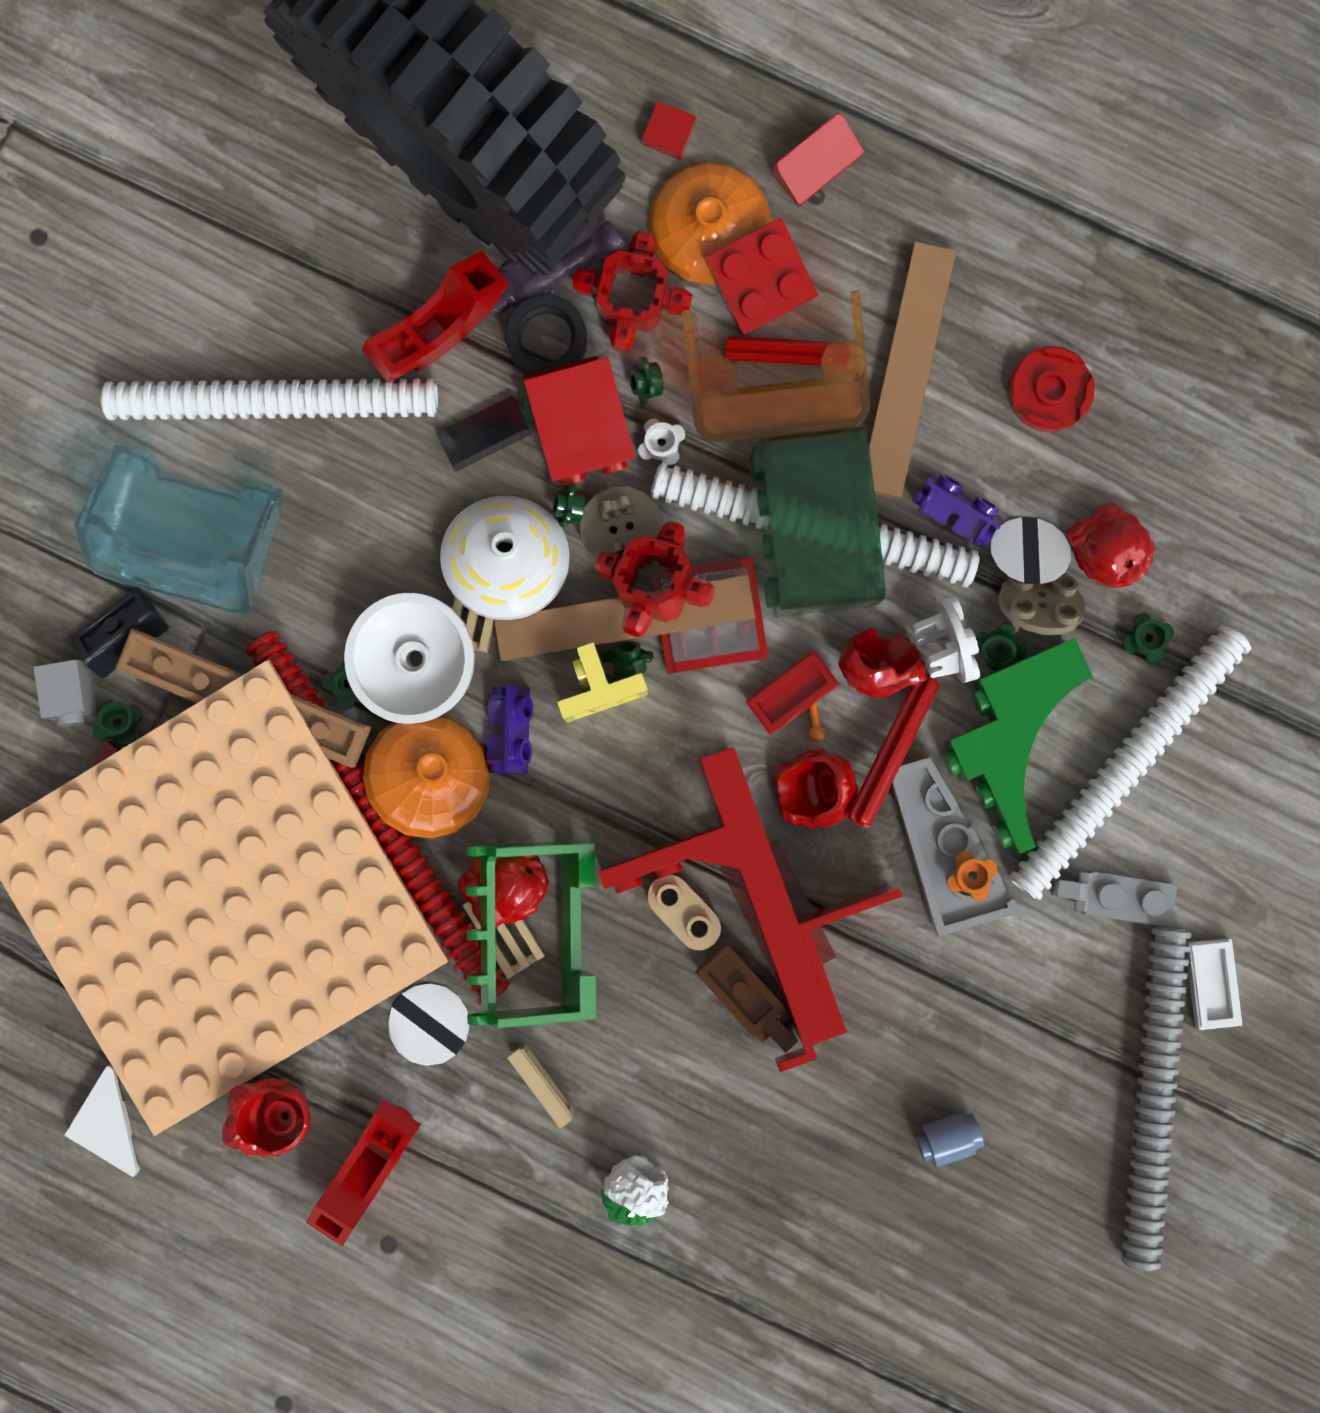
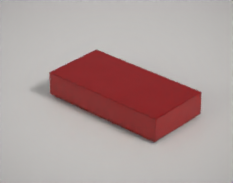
M813 650L745 702L769 735L773 736L838 688L840 683L817 652Z

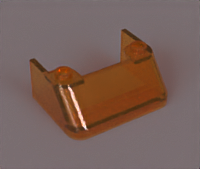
M860 290L850 292L854 339L835 342L826 349L822 358L823 378L738 388L736 369L728 359L722 356L701 357L697 316L692 310L682 311L693 418L698 434L707 441L723 442L849 428L863 422L870 410V397Z

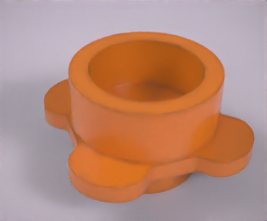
M969 851L959 852L955 857L957 866L954 874L947 879L949 889L952 892L963 891L969 893L976 901L986 899L989 895L988 888L991 885L992 876L997 873L996 863L990 859L982 861L974 858ZM972 871L976 873L974 880H970L968 874Z

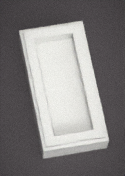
M1220 938L1186 942V945L1190 946V952H1186V958L1189 960L1188 975L1195 1029L1206 1030L1243 1026L1232 939Z

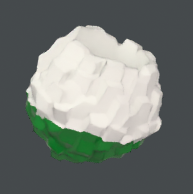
M636 1155L623 1159L619 1164L614 1165L611 1174L605 1177L601 1189L602 1204L607 1209L608 1218L619 1224L641 1226L656 1220L658 1216L664 1215L665 1208L669 1204L667 1199L669 1190L668 1176L665 1174V1171L658 1166L655 1168L646 1157Z

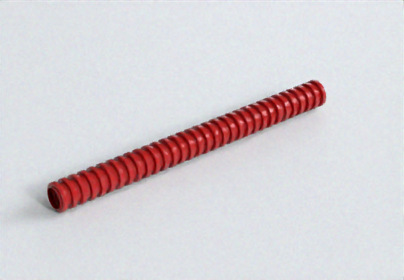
M268 631L248 644L245 652L248 656L255 658L252 662L255 667L270 660L289 693L323 707L325 704L323 698L316 697L318 690L316 687L308 685L310 678L307 675L302 676L303 668L300 664L295 665L293 662L296 658L294 654L287 653V643L279 641L281 637L279 631ZM359 757L356 767L353 768L329 759L413 900L418 905L419 910L424 914L428 925L430 924L433 928L434 935L438 936L441 940L439 942L440 945L449 952L446 954L449 960L453 958L456 963L453 966L454 970L462 972V982L467 981L468 974L481 973V945L478 940H467V930L472 929L473 925L471 922L466 924L463 919L466 916L463 911L459 913L456 909L458 902L456 900L451 901L448 897L451 894L450 890L442 888L441 884L444 882L442 878L436 879L433 873L436 869L434 866L429 867L427 865L428 857L426 855L421 856L419 853L421 846L419 844L414 845L411 841L414 836H407L384 823L370 805L363 782L364 765L362 766L359 762L362 757ZM501 968L496 969V997L505 992L511 984L508 979L503 980L500 976L503 973ZM470 985L471 987L468 991L470 994L476 993L478 996L476 1003L481 1005V985Z

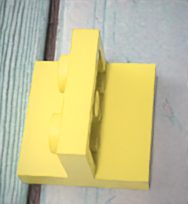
M593 642L577 648L580 659L572 661L580 686H582V689L590 687L591 691L558 701L557 703L563 719L568 723L647 696L648 689L642 673L608 684Z

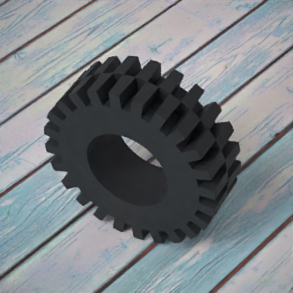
M272 0L263 12L266 15L264 21L267 27L275 33L273 38L280 48L293 57L290 61L296 69L317 85L315 91L326 103L344 113L346 116L344 121L358 135L368 138L378 148L376 152L391 167L397 165L409 176L410 184L424 196L429 193L438 201L442 210L458 224L463 220L478 239L488 246L492 243L504 257L514 263L518 260L529 271L535 273L538 270L542 275H547L623 188L622 183L625 181V173L617 167L621 163L620 158L614 149L603 142L607 135L599 123L577 110L583 102L570 86L552 80L545 71L550 64L534 47L522 48L508 34L512 25L494 8L487 14L475 4L474 0Z

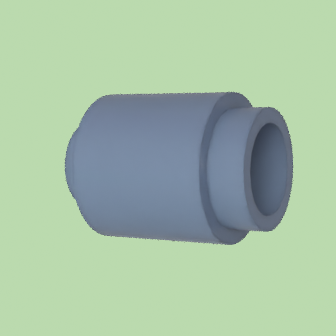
M959 1112L921 1125L922 1135L915 1137L923 1161L931 1160L935 1168L976 1155V1150L984 1147L983 1136L973 1113L963 1116Z

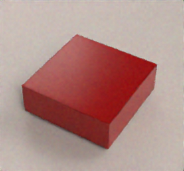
M657 101L643 135L642 145L681 160L696 124L697 116Z

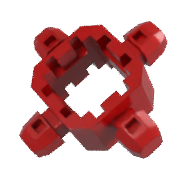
M641 230L636 231L632 236L628 249L629 252L617 250L605 258L602 274H597V269L582 267L575 270L572 288L579 294L589 297L597 294V311L605 324L611 325V349L621 352H629L637 335L636 330L648 332L659 325L663 309H667L668 314L683 316L689 314L693 294L686 289L676 286L673 287V290L667 289L668 270L661 259L654 258V234ZM624 270L631 271V274L644 277L649 275L651 280L656 281L649 311L642 310L641 313L623 307H620V309L614 308L613 303H610L609 300L617 273L624 274Z
M668 521L662 526L656 539L642 535L629 541L623 555L610 551L599 553L594 568L601 577L612 581L625 608L622 628L626 634L638 638L646 633L652 619L666 623L679 617L686 601L688 605L698 607L710 605L715 592L714 587L709 581L694 576L690 560L683 548L686 540V532L683 525ZM654 560L658 561L660 566L673 569L675 566L678 571L675 570L670 582L671 589H665L663 595L656 593L655 597L652 598L648 592L635 589L633 592L630 587H634L638 578V568L644 569L645 564L653 565Z

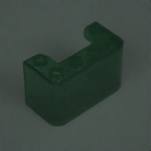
M858 426L759 437L757 446L751 448L752 455H749L752 481L760 480L761 488H764L763 490H757L756 495L759 517L767 516L769 533L761 534L764 560L772 559L773 566L771 577H767L766 582H764L766 607H774L775 618L877 607L885 599L886 588L866 427Z

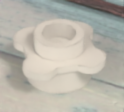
M658 419L648 420L644 425L646 432L644 443L638 448L640 457L644 460L652 458L662 460L668 463V466L675 465L679 461L680 456L677 451L679 443L685 438V430L678 424L672 426L668 423L660 422ZM664 439L666 444L660 446L658 445V440Z

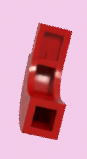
M483 250L449 267L440 287L424 305L404 320L366 340L362 351L388 383L412 369L417 373L438 360L469 335L495 307L509 283Z
M383 1100L354 1149L315 1205L306 1223L343 1247L409 1146L421 1123L414 1120L406 1109Z

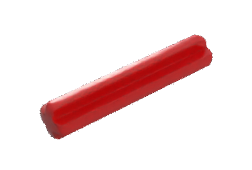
M736 336L726 338L724 356L728 361L845 367L849 364L851 353L850 344L845 342Z

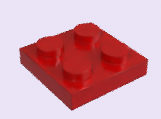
M782 217L703 257L740 335H745L819 296Z

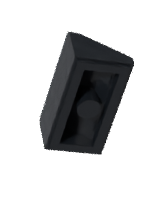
M510 396L436 434L456 472L531 435V432L513 396Z
M137 586L72 635L70 639L84 665L100 678H105L116 670L115 668L131 629H137L158 638L169 629V625L144 591Z

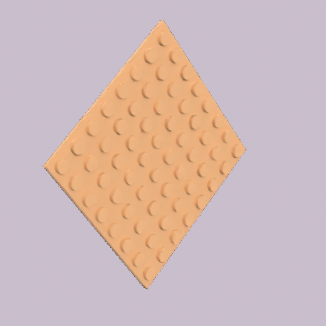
M270 660L258 665L0 823V881L154 1136L227 1094L235 1086L242 1085L450 961L331 761L319 747V741L314 738L310 731V726L299 708L296 707L289 691Z

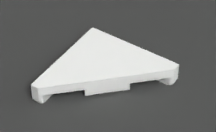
M109 1064L102 1072L64 1136L134 1177L141 1168L137 1163L131 1139L133 1134L126 1104L122 1100L116 1072L112 1065Z

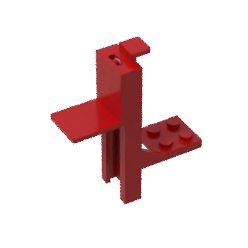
M732 747L699 760L722 826L601 869L598 874L603 888L607 889L614 886L617 894L640 886L642 883L640 876L655 871L659 879L683 870L681 861L687 859L738 869L794 1027L803 1047L774 1058L779 1072H783L816 1060L817 1056L813 1045L847 1033L810 930L902 897V893L899 887L888 884L796 917L735 748Z

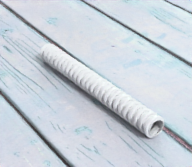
M401 378L399 383H395L394 380L389 383L387 381L386 383H381L380 379H374L373 383H368L366 379H361L359 383H355L353 379H347L346 383H341L339 379H334L331 384H328L326 379H321L319 384H315L313 379L306 380L305 384H302L299 379L293 380L292 384H288L286 380H280L278 384H275L273 380H267L265 384H262L260 380H253L252 384H248L246 380H240L238 384H235L233 380H227L225 385H222L219 380L212 381L211 385H208L206 380L199 381L198 385H195L193 381H186L184 385L180 381H173L171 385H168L166 381H160L158 385H155L153 381H146L144 385L139 381H133L131 385H128L126 381H120L117 386L112 381H107L101 390V407L108 420H115L117 416L122 420H128L130 416H133L135 420H141L143 416H146L149 420H154L157 415L162 420L169 419L170 415L176 420H181L183 415H186L189 420L195 419L197 415L201 419H208L210 415H213L215 419H221L223 415H226L228 419H234L236 415H240L242 419H248L250 415H253L255 419H261L263 414H266L269 419H274L276 414H280L282 419H287L290 414H293L295 418H301L303 414H307L308 418H315L316 414H320L322 418H328L329 414H333L335 418H341L342 414H347L349 418H354L356 414H360L362 418H367L369 413H373L375 418H381L382 413H387L389 418H394L396 413H400L402 417H408L409 413H414L415 417H421L422 413H427L428 417H434L438 410V390L433 378H428L426 383H421L420 378H414L413 383H408L406 378Z
M662 462L657 468L651 490L652 499L658 500L660 496L665 498V503L671 504L672 500L678 502L679 507H684L685 504L691 505V510L696 511L697 508L704 509V514L707 515L710 514V511L717 513L716 516L718 518L727 515L730 516V521L735 522L736 518L743 520L742 524L746 526L751 522L756 524L755 528L761 529L762 526L769 527L768 532L774 533L775 529L780 530L781 536L786 537L790 533L794 534V539L796 540L804 537L807 538V543L810 544L814 540L820 542V547L825 548L827 544L833 545L832 550L834 551L843 548L846 549L845 553L851 555L854 551L858 553L859 558H864L865 555L871 556V561L873 562L882 559L884 560V565L890 566L891 562L896 563L897 568L901 570L904 566L910 567V572L912 573L921 570L923 571V576L928 577L930 573L935 574V578L940 581L943 577L948 578V582L951 584L960 581L961 586L965 588L972 584L978 568L980 556L978 551L974 549L968 553L965 552V547L959 546L957 549L952 548V543L946 542L943 546L935 538L932 542L926 541V536L924 535L915 538L913 537V532L908 531L906 535L901 534L900 529L896 527L893 531L887 530V525L885 524L876 527L874 526V521L871 520L866 524L862 523L861 518L857 516L852 520L848 519L849 515L843 513L842 516L835 515L836 511L832 509L828 513L823 512L822 506H817L816 509L809 508L810 503L804 502L802 506L796 504L797 499L791 498L790 502L785 501L783 495H778L777 498L770 497L771 492L765 491L763 495L758 493V488L753 487L749 491L745 489L744 484H739V487L732 486V481L727 480L726 483L719 482V477L716 476L713 477V480L706 478L707 474L705 473L696 476L693 475L694 471L688 469L686 473L680 471L681 467L675 465L674 469L668 468V463Z
M1220 625L1216 629L1218 635L1209 637V645H1204L1199 649L1201 655L1193 656L1191 659L1192 666H1185L1182 669L1183 676H1177L1173 680L1175 686L1166 688V696H1161L1156 700L1157 707H1150L1148 710L1149 717H1142L1139 720L1141 726L1139 728L1134 727L1130 731L1132 737L1123 739L1122 749L1116 748L1113 751L1115 757L1113 759H1106L1105 769L1099 768L1096 771L1098 777L1087 782L1089 788L1079 791V800L1073 799L1070 802L1072 808L1070 810H1063L1061 813L1063 816L1062 820H1055L1053 822L1055 828L1044 833L1046 839L1036 842L1037 849L1035 852L1030 850L1027 853L1029 859L1026 862L1020 861L1018 864L1019 871H1012L1009 874L1012 878L1011 881L1032 899L1041 900L1043 897L1041 891L1044 888L1049 890L1052 887L1050 883L1052 878L1058 879L1061 876L1058 871L1061 868H1068V859L1070 857L1075 859L1078 856L1076 850L1087 845L1085 841L1087 837H1094L1095 827L1101 828L1104 825L1102 819L1113 814L1111 808L1121 805L1120 798L1122 796L1127 797L1130 794L1128 788L1130 786H1137L1139 783L1138 776H1145L1147 774L1146 767L1148 765L1153 766L1156 763L1154 757L1164 754V745L1170 746L1173 743L1172 736L1180 735L1182 732L1180 726L1190 723L1191 719L1189 716L1191 714L1196 715L1199 712V704H1206L1208 701L1207 694H1214L1216 692L1215 685L1222 684L1225 681L1224 674H1231L1234 670L1233 664H1239L1242 661L1241 654L1249 653L1251 650L1249 641L1240 632L1230 626Z

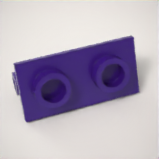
M930 473L925 483L931 487L930 491L922 487L913 500L914 503L919 505L918 510L942 525L945 524L952 512L959 517L951 530L975 546L980 543L986 547L995 533L989 529L990 525L998 530L1001 527L1003 518L997 514L999 508L983 497L978 496L974 500L962 493L963 486L952 477L941 473L938 478Z
M516 686L493 687L492 695H488V726H502V734H487L486 764H490V773L528 774V764L532 758V745L529 741V721L533 715V702L530 698V688Z

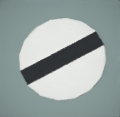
M1020 517L1009 520L1001 525L999 530L996 529L991 539V555L997 567L1008 577L1022 583L1040 585L1055 581L1066 572L1071 561V547L1065 535L1053 524L1038 518Z
M432 983L414 986L402 993L391 1008L388 1020L390 1039L397 1051L410 1062L425 1066L442 1064L456 1056L466 1042L470 1027L467 1024L468 1011L460 997L447 987Z

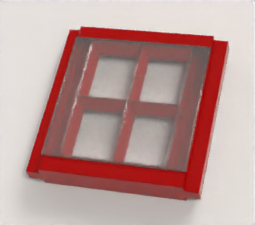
M753 557L693 565L694 576L709 582L748 575L756 619L661 635L667 674L769 659ZM678 569L651 572L654 591L671 588L670 582L675 570L678 571Z

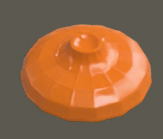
M703 162L683 167L663 182L651 201L647 228L648 232L654 234V252L669 271L688 282L713 286L716 283L703 257L772 222L767 198L752 177L731 165Z
M441 715L438 718L422 723L403 724L393 722L380 731L366 753L363 782L370 805L384 823L407 836L433 839L456 833L475 819L488 797L491 773L489 764H486L487 756L485 749L471 730L449 716Z

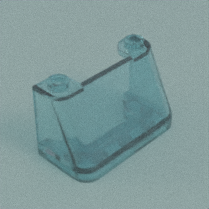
M115 444L74 526L87 567L99 576L238 615L246 614L250 611L256 597L282 508V489L274 488L266 482L258 481L245 484L240 491L239 497L162 476L158 463L150 452L139 447L130 448Z

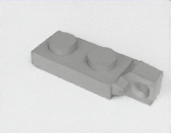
M1088 871V873L1079 872L1078 882L1054 879L1052 896L1074 899V910L1081 911L1082 914L1172 928L1178 885Z

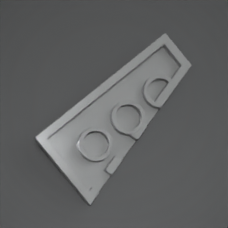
M929 757L901 765L891 786L936 936H943L1021 913L1017 903L1003 884V879L998 871L996 875L992 876V882L988 888V897L982 901L974 900L969 893L963 891L952 892L949 889L947 879L954 874L957 866L955 857L959 852L969 851L974 858L982 861L989 858L980 845L974 830L964 818L958 803L932 759ZM970 872L968 874L969 879L974 880L976 873Z

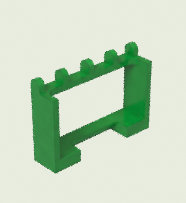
M576 840L466 846V855L472 857L480 856V885L466 886V895L480 896L481 929L467 930V940H481V973L467 975L468 985H481V1013L468 1014L467 1024H488L495 1028H509L596 1019V975L581 971V888L595 887V843ZM561 854L562 1005L497 1011L495 945L496 858Z

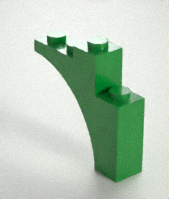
M1076 638L1065 641L972 682L976 691L971 693L973 702L980 715L984 716L987 714L990 722L943 742L947 751L942 753V757L951 776L958 774L960 781H968L978 777L980 784L975 785L978 797L985 809L992 808L998 822L993 825L995 835L1003 849L1009 847L1011 853L1021 854L1036 847L1029 829L1024 800L1026 767L1035 738L1046 718L1057 704L1073 689L1086 680L1093 678Z

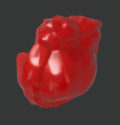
M1108 502L1099 506L1091 517L1075 522L1067 530L1069 544L1074 548V556L1079 568L1084 571L1089 579L1094 580L1098 585L1108 588H1121L1133 585V583L1139 581L1142 576L1147 574L1149 567L1153 563L1155 545L1150 538V532L1140 524L1136 516L1125 512L1122 507H1119L1114 502Z
M873 628L862 631L850 639L838 661L839 668L847 684L855 688L858 693L865 694L871 698L888 697L908 685L916 686L918 683L928 679L925 674V662L920 659L918 648L911 642L910 638H905L903 635H897L894 638L879 637L877 631Z
M823 748L815 751L808 750L803 754H799L792 761L784 762L782 765L777 766L775 770L774 786L779 794L777 799L779 811L783 820L787 824L794 826L802 825L809 829L816 827L826 828L843 821L847 817L858 793L856 776L850 762L838 754L827 752Z
M538 855L496 858L495 928L502 923L509 924L525 920L528 915L537 912L538 906L544 899L549 886L545 867L540 862ZM480 857L473 861L470 869L465 871L458 879V886L464 899L472 905L473 915L481 925L480 896L466 895V886L480 885Z
M271 1078L254 1084L246 1083L235 1086L230 1090L227 1100L229 1115L222 1126V1140L225 1145L232 1149H240L246 1155H258L263 1158L268 1156L278 1157L295 1148L310 1130L311 1115L307 1098L300 1089L292 1085L287 1079ZM285 1111L289 1113V1119L285 1117Z

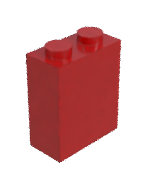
M605 353L522 376L552 482L560 480L561 485L577 483L586 479V472L600 468L603 473L616 472L627 467L626 461L636 459L610 360Z

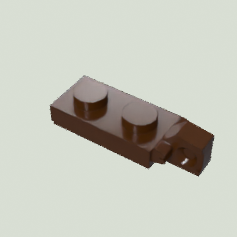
M727 942L695 971L698 977L753 1037L756 1036L762 1043L768 1037H771L785 1053L798 1042V1039L784 1025L791 1017L785 1010L786 1007Z

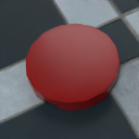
M1045 346L1030 352L1017 363L1009 378L1008 398L1013 412L1023 424L1037 431L1055 433L1071 428L1087 414L1094 400L1095 381L1092 373L1090 374L1089 369L1085 366L1086 362L1080 355L1065 347Z

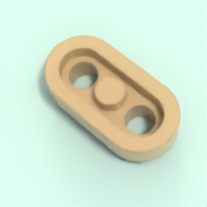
M668 875L654 880L648 891V902L654 913L687 947L694 950H705L713 946L721 932L720 921L713 910L682 878L676 875ZM666 889L675 890L678 894L676 903L672 905L663 903L661 900L662 892ZM698 920L704 921L708 926L706 934L700 937L693 935L691 932V925Z

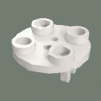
M953 596L938 601L936 603V615L913 625L916 633L914 639L917 645L938 642L939 646H945V650L927 658L930 665L928 668L930 676L935 678L956 673L962 684L979 679V668L973 654L979 652L977 640L971 628L963 629L961 621L964 618L958 598Z

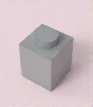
M70 660L33 667L42 719L57 720V726H70L84 723V715L98 713L92 673L84 665L83 661Z

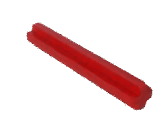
M925 673L928 678L926 681L918 683L916 686H911L848 812V818L853 824L862 828H869L872 825L940 687L936 677L932 678L929 674Z

